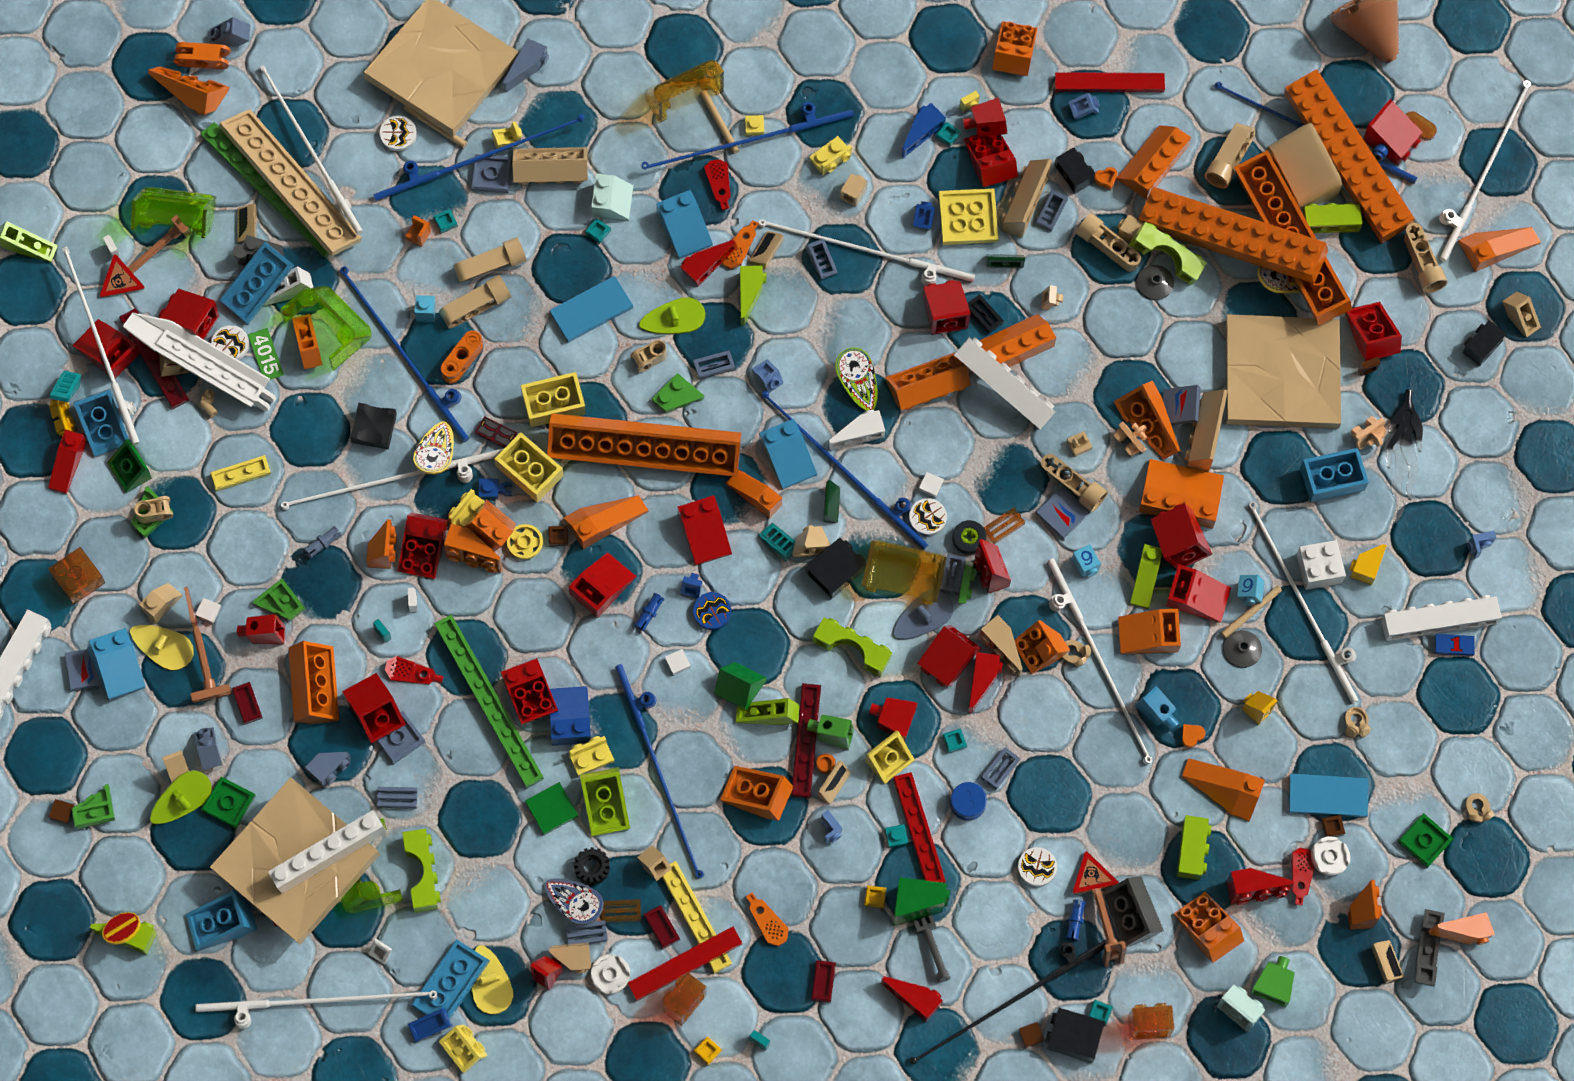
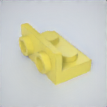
M837 136L809 156V160L822 175H825L827 172H833L841 162L844 163L851 158L852 147L851 145L846 146Z
M472 489L468 493L465 492L460 498L459 505L450 510L448 514L449 524L464 527L484 503V500L476 496L475 491Z
M596 736L590 739L589 743L584 745L577 744L569 751L570 760L578 777L581 774L592 772L614 762L605 736Z
M458 1025L448 1032L439 1043L459 1069L465 1073L480 1059H484L487 1054L485 1053L484 1046L472 1036L473 1033L470 1028Z

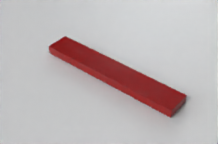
M1055 72V92H1165V73Z
M909 772L894 776L893 782L923 879L946 883L913 774Z
M734 926L631 980L628 982V985L636 1000L639 1001L743 945Z

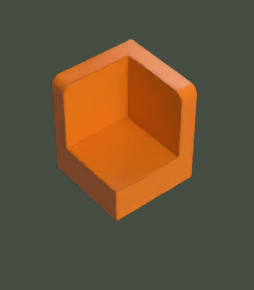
M413 215L412 226L405 235V238L422 247L431 233L430 223Z

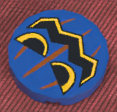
M708 592L697 598L693 607V616L700 627L718 630L729 622L731 605L725 596L716 592Z

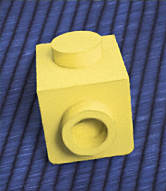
M512 122L510 128L492 130L491 135L496 149L519 141L522 138V131L518 128L516 122Z

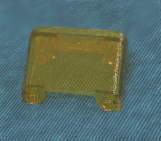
M714 60L698 63L647 88L645 91L646 102L660 123L667 120L666 111L671 108L668 100L698 85L702 91L711 90L715 95L724 92V71L720 64Z
M873 539L862 586H866L865 590L876 592L877 589H883L922 599L921 603L933 605V602L937 603L948 556Z

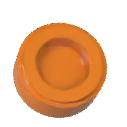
M827 753L821 754L816 760V768L822 774L831 773L836 764L834 757Z

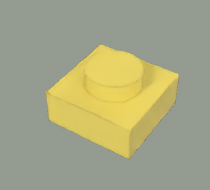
M974 91L960 99L959 107L963 113L967 110L971 111L972 106L979 104L980 95L978 92Z
M764 115L745 116L746 136L764 134Z

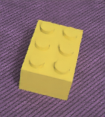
M576 372L521 385V393L530 428L548 424L551 414L572 416L586 414L585 403Z
M521 432L495 457V466L537 503L563 477V468Z

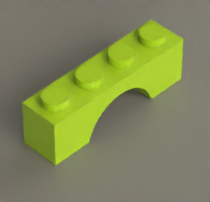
M1145 222L1139 226L1129 244L1144 255L1152 250H1160L1167 253L1174 261L1175 275L1189 285L1198 280L1207 264L1200 255L1192 253L1185 245L1177 243L1170 235L1160 232L1151 223Z
M824 617L813 635L812 642L828 651L839 645H850L856 648L863 657L864 669L880 678L892 658V652L888 647L873 643L871 638L856 634V631L850 627L844 628L839 625L838 621L832 618L827 619Z
M426 828L402 832L406 856L418 860L424 868L421 881L411 889L414 912L437 910L438 903H441L440 891L435 890V884H438L437 872L432 870V865H435L434 853H430L429 846H433L431 834H427Z

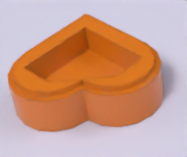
M1108 167L1105 170L1096 171L1094 182L1101 187L1111 190L1117 179V170L1113 167Z
M1183 724L1182 744L1186 748H1193L1197 742L1204 739L1205 730L1202 726Z

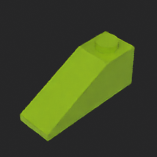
M8 221L0 226L1 247L46 262L52 261L58 245Z
M740 266L741 325H745L763 291V284L767 283L766 272H763V266Z
M1144 544L1130 602L1131 605L1149 609L1162 557L1161 548Z
M789 698L751 702L747 710L739 706L736 707V723L787 725L796 724L799 719V704Z
M143 921L136 935L129 941L122 943V945L147 955L157 935L154 925ZM106 923L91 924L90 929L93 933L103 936L102 932Z

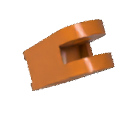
M179 42L176 44L175 51L178 54L174 56V63L178 66L207 69H227L229 67V62L222 58V56L230 55L231 49L228 46Z
M468 331L442 363V378L446 383L454 384L458 382L482 351L483 343L479 332ZM460 355L467 356L465 359H458Z

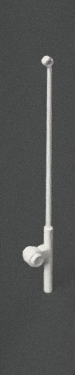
M260 66L261 72L266 76L325 177L327 185L336 200L334 206L342 215L345 214L356 235L362 234L363 230L350 210L352 207L348 199L344 200L336 184L330 179L267 73L265 66Z
M1528 80L1522 83L1524 90L1460 217L1456 216V213L1451 209L1444 210L1439 216L1442 224L1450 225L1454 228L1440 256V260L1443 262L1447 261L1480 187L1530 87Z
M763 219L759 220L758 226L760 228L768 225L819 240L824 239L827 242L925 269L921 278L924 286L936 283V272L974 282L975 275L913 258L908 259L766 222Z
M66 246L62 250L68 261L108 372L111 388L118 404L119 414L123 418L132 445H138L140 442L130 418L137 411L132 401L124 400L120 387L115 381L71 262L70 251Z
M503 449L453 460L448 469L458 467V479L463 483H468L473 477L472 469L468 466L469 464L494 459ZM417 470L290 502H282L281 507L282 510H288L289 505L425 473Z
M1254 501L1250 502L1249 506L1321 641L1320 645L1352 704L1358 702L1359 700L1341 668V665L1345 663L1350 664L1356 660V652L1352 648L1347 647L1335 656L1255 510L1258 506L1257 503ZM1351 653V656L1346 658V654Z
M1052 558L1047 562L1064 595L1055 594L1049 600V607L1053 611H1060L1063 607L1069 605L1146 756L1143 762L1148 765L1152 762V758L1149 756L1092 640L1070 589L1055 559Z
M437 992L281 1001L256 1000L196 1004V1012L237 1010V1014L234 1017L235 1024L240 1029H246L251 1024L249 1009L280 1005L429 996L431 1000L437 999Z

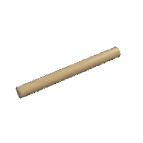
M703 90L700 92V95L726 142H735L708 92ZM738 146L730 147L733 154L740 151Z
M407 106L404 107L403 110L460 147H466L467 142L459 136L454 135L453 137Z
M1278 585L1263 597L1262 603H1255V605L1223 630L1221 635L1226 639L1282 592V589Z

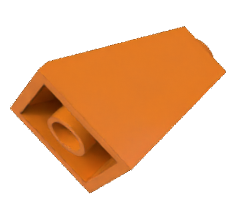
M486 499L464 527L473 531L495 552L502 547L513 533L516 523Z

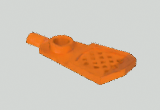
M752 220L749 226L743 227L732 239L736 242L738 248L722 263L723 266L732 270L742 265L756 236L755 229L759 224L758 222ZM748 235L749 238L744 239L743 236Z
M753 893L747 895L746 898L751 903L749 909L766 942L778 947L785 943L789 928L762 899H757ZM762 908L764 912L758 914L756 910Z

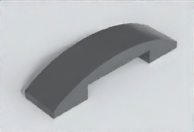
M1428 909L1424 911L1415 966V983L1435 987L1440 937L1430 935L1428 930L1437 924L1444 923L1445 913Z

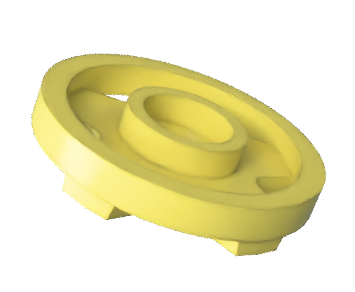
M529 524L516 526L513 533L507 539V547L510 553L519 559H532L539 554L543 546L541 532ZM525 528V530L522 533L517 531L519 529ZM534 531L537 533L539 538L533 536ZM511 538L514 541V544L512 546L510 545Z

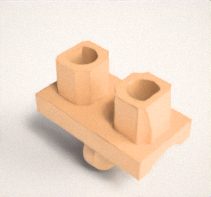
M1371 416L1365 421L1367 428L1363 430L1356 426L1351 430L1352 437L1356 442V448L1361 450L1367 445L1372 446L1375 444L1377 447L1383 445L1382 438L1385 437L1384 433H1386L1384 427L1385 420L1383 418L1377 420Z
M1122 421L1119 424L1120 428L1114 433L1115 438L1120 443L1128 437L1132 442L1125 447V450L1131 457L1139 452L1144 453L1147 449L1139 441L1138 437L1143 441L1147 439V436L1144 434L1147 427L1145 425L1139 427L1134 423L1131 427L1135 431L1132 432Z

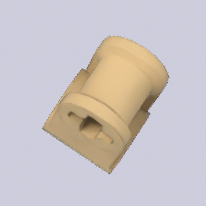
M655 340L633 351L630 357L635 360L638 371L645 372L667 358V348L663 341ZM656 349L663 350L660 354L654 353Z
M161 496L155 499L139 501L134 507L137 520L140 523H149L171 519L173 512L170 511V497ZM141 510H148V513L145 515L139 514Z

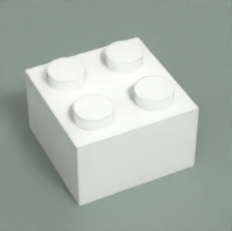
M1337 540L1299 547L1296 555L1305 590L1343 583L1346 574Z

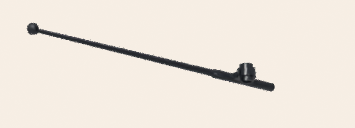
M1106 939L1079 956L1075 954L1073 943L1068 941L1061 942L1058 946V952L1061 956L1065 957L1068 963L919 1057H910L909 1062L917 1064V1061L1093 957L1104 950Z

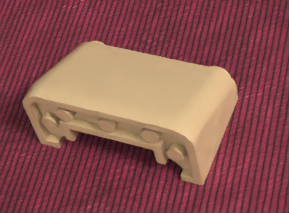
M1312 123L1303 125L1267 146L1266 151L1268 150L1274 163L1278 164L1301 212L1309 204L1319 205L1338 197L1342 186L1341 177Z

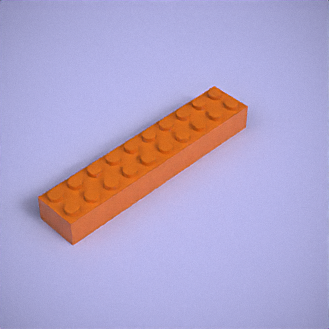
M1316 69L1286 86L1285 97L1304 125L1312 123L1341 177L1342 184L1355 204H1360L1362 215L1381 244L1405 231L1409 224L1414 223V216L1319 71Z
M1268 150L1234 166L1236 176L1262 222L1316 239ZM1327 257L1314 284L1292 277L1318 326L1352 310L1351 300Z
M1152 187L1139 216L1140 221L1155 225L1157 230L1170 235L1172 238L1312 284L1315 283L1328 253L1327 243L1156 187Z
M551 414L547 455L550 458L737 477L742 432Z

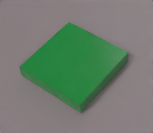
M221 776L201 811L237 829L256 794Z
M560 782L525 800L543 835L579 817Z
M1423 813L1399 839L1398 843L1428 868L1453 841V838Z

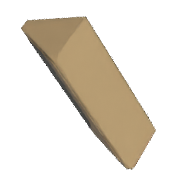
M256 204L238 208V243H244L246 235L257 238Z
M767 231L749 262L757 266H763V269L766 270L782 244L784 235Z
M842 761L837 762L818 791V798L828 804L833 802L850 776V771Z
M1390 940L1374 943L1371 948L1385 984L1404 978Z

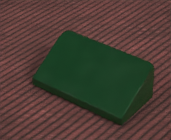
M987 254V267L1023 268L1025 264L1024 255Z
M831 480L826 481L823 521L838 523L841 489Z

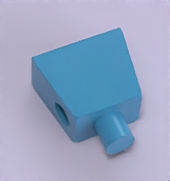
M1157 686L1148 691L1134 705L1156 726L1164 723L1172 730L1179 723L1172 715L1176 710L1175 706Z

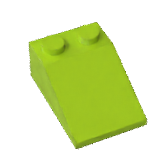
M619 767L581 774L580 779L591 835L596 836L630 829Z

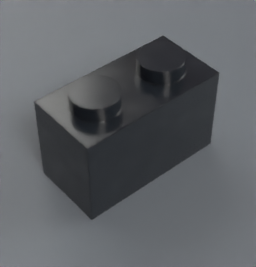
M1074 147L1055 158V168L1074 194L1093 184L1095 177L1093 168L1085 163L1082 153L1077 152Z
M1490 320L1485 325L1481 324L1475 331L1477 334L1473 338L1470 336L1463 344L1465 348L1462 353L1479 367L1496 350L1507 335Z

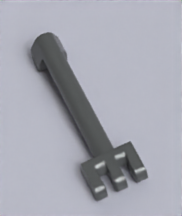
M928 916L930 922L928 924L925 917L920 918L922 926H919L917 919L913 920L917 935L921 933L925 935L938 970L936 974L938 983L943 982L945 979L949 980L950 975L948 970L945 969L931 931L936 929L933 916Z

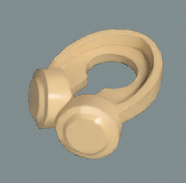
M1075 640L1065 641L1067 646H1074L1077 652L1082 654V657L1065 654L1062 658L1070 664H1075L1076 667L1085 664L1091 654L1090 646H1084Z
M1352 707L1346 712L1345 724L1347 727L1345 733L1349 737L1353 738L1357 735L1365 737L1371 731V727L1368 725V715L1362 708ZM1359 715L1362 718L1359 722V727L1351 720V716Z
M1474 793L1467 798L1466 811L1471 821L1480 823L1488 821L1493 817L1494 812L1490 810L1489 801L1485 796ZM1475 799L1483 803L1481 809L1482 816L1478 815L1477 810L1472 807V801Z

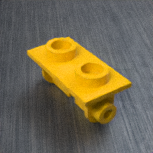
M50 401L49 408L52 418L56 419L59 417L58 420L54 421L56 433L63 437L65 430L76 432L74 427L75 421L71 417L69 402Z

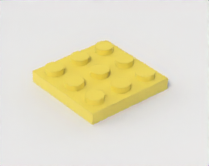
M994 189L939 191L943 245L998 242Z

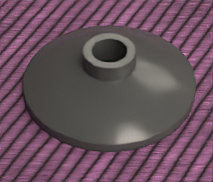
M1150 265L1139 273L1137 287L1146 298L1161 300L1172 292L1174 278L1165 267ZM1153 278H1158L1160 281L1155 282Z
M1240 630L1233 632L1226 638L1223 650L1226 659L1231 664L1240 668H1246L1258 662L1262 654V645L1256 635L1249 631ZM1245 644L1247 649H1242L1240 645Z

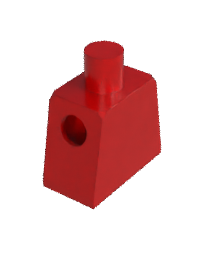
M999 98L972 106V117L962 119L964 130L975 128L979 137L1008 134L1006 118Z
M275 614L247 617L246 625L237 626L238 637H247L253 644L282 645L285 643V625Z
M886 698L884 706L872 703L869 714L879 717L877 723L879 729L890 735L898 731L905 742L918 703Z

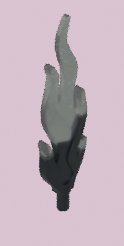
M1411 389L1405 390V399L1402 407L1395 414L1388 427V433L1390 434L1398 426L1397 431L1390 439L1386 448L1388 469L1392 465L1393 452L1396 459L1395 472L1390 484L1391 493L1397 506L1394 523L1398 522L1404 511L1402 495L1404 475L1407 472L1406 495L1408 500H1412V488L1419 470L1418 458L1412 444V433L1415 435L1417 451H1422L1423 426L1415 411L1414 404H1412L1413 390Z

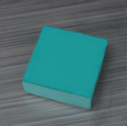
M946 122L937 132L935 138L951 147L961 135V131Z
M450 209L433 216L441 234L458 227Z
M596 218L586 229L585 234L601 244L610 233L611 228Z
M379 619L373 622L374 630L387 643L392 639L390 632Z
M961 728L942 734L948 754L967 748Z
M1094 999L1088 1016L1105 1021L1104 1026H1106L1113 1006Z
M756 1030L752 1031L749 1040L766 1051L770 1046V1040Z

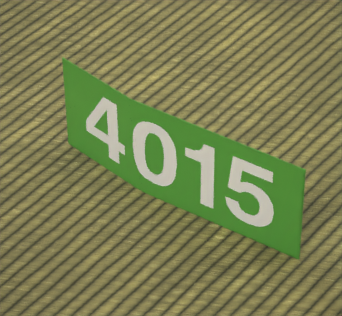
M268 328L248 334L261 373L270 379L283 376L284 373Z

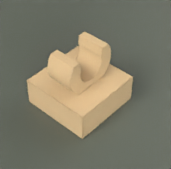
M1050 285L1042 291L1041 309L1049 310L1052 306H1059V302H1063L1064 295L1057 293L1056 286Z
M1084 431L1067 438V443L1075 457L1093 448Z

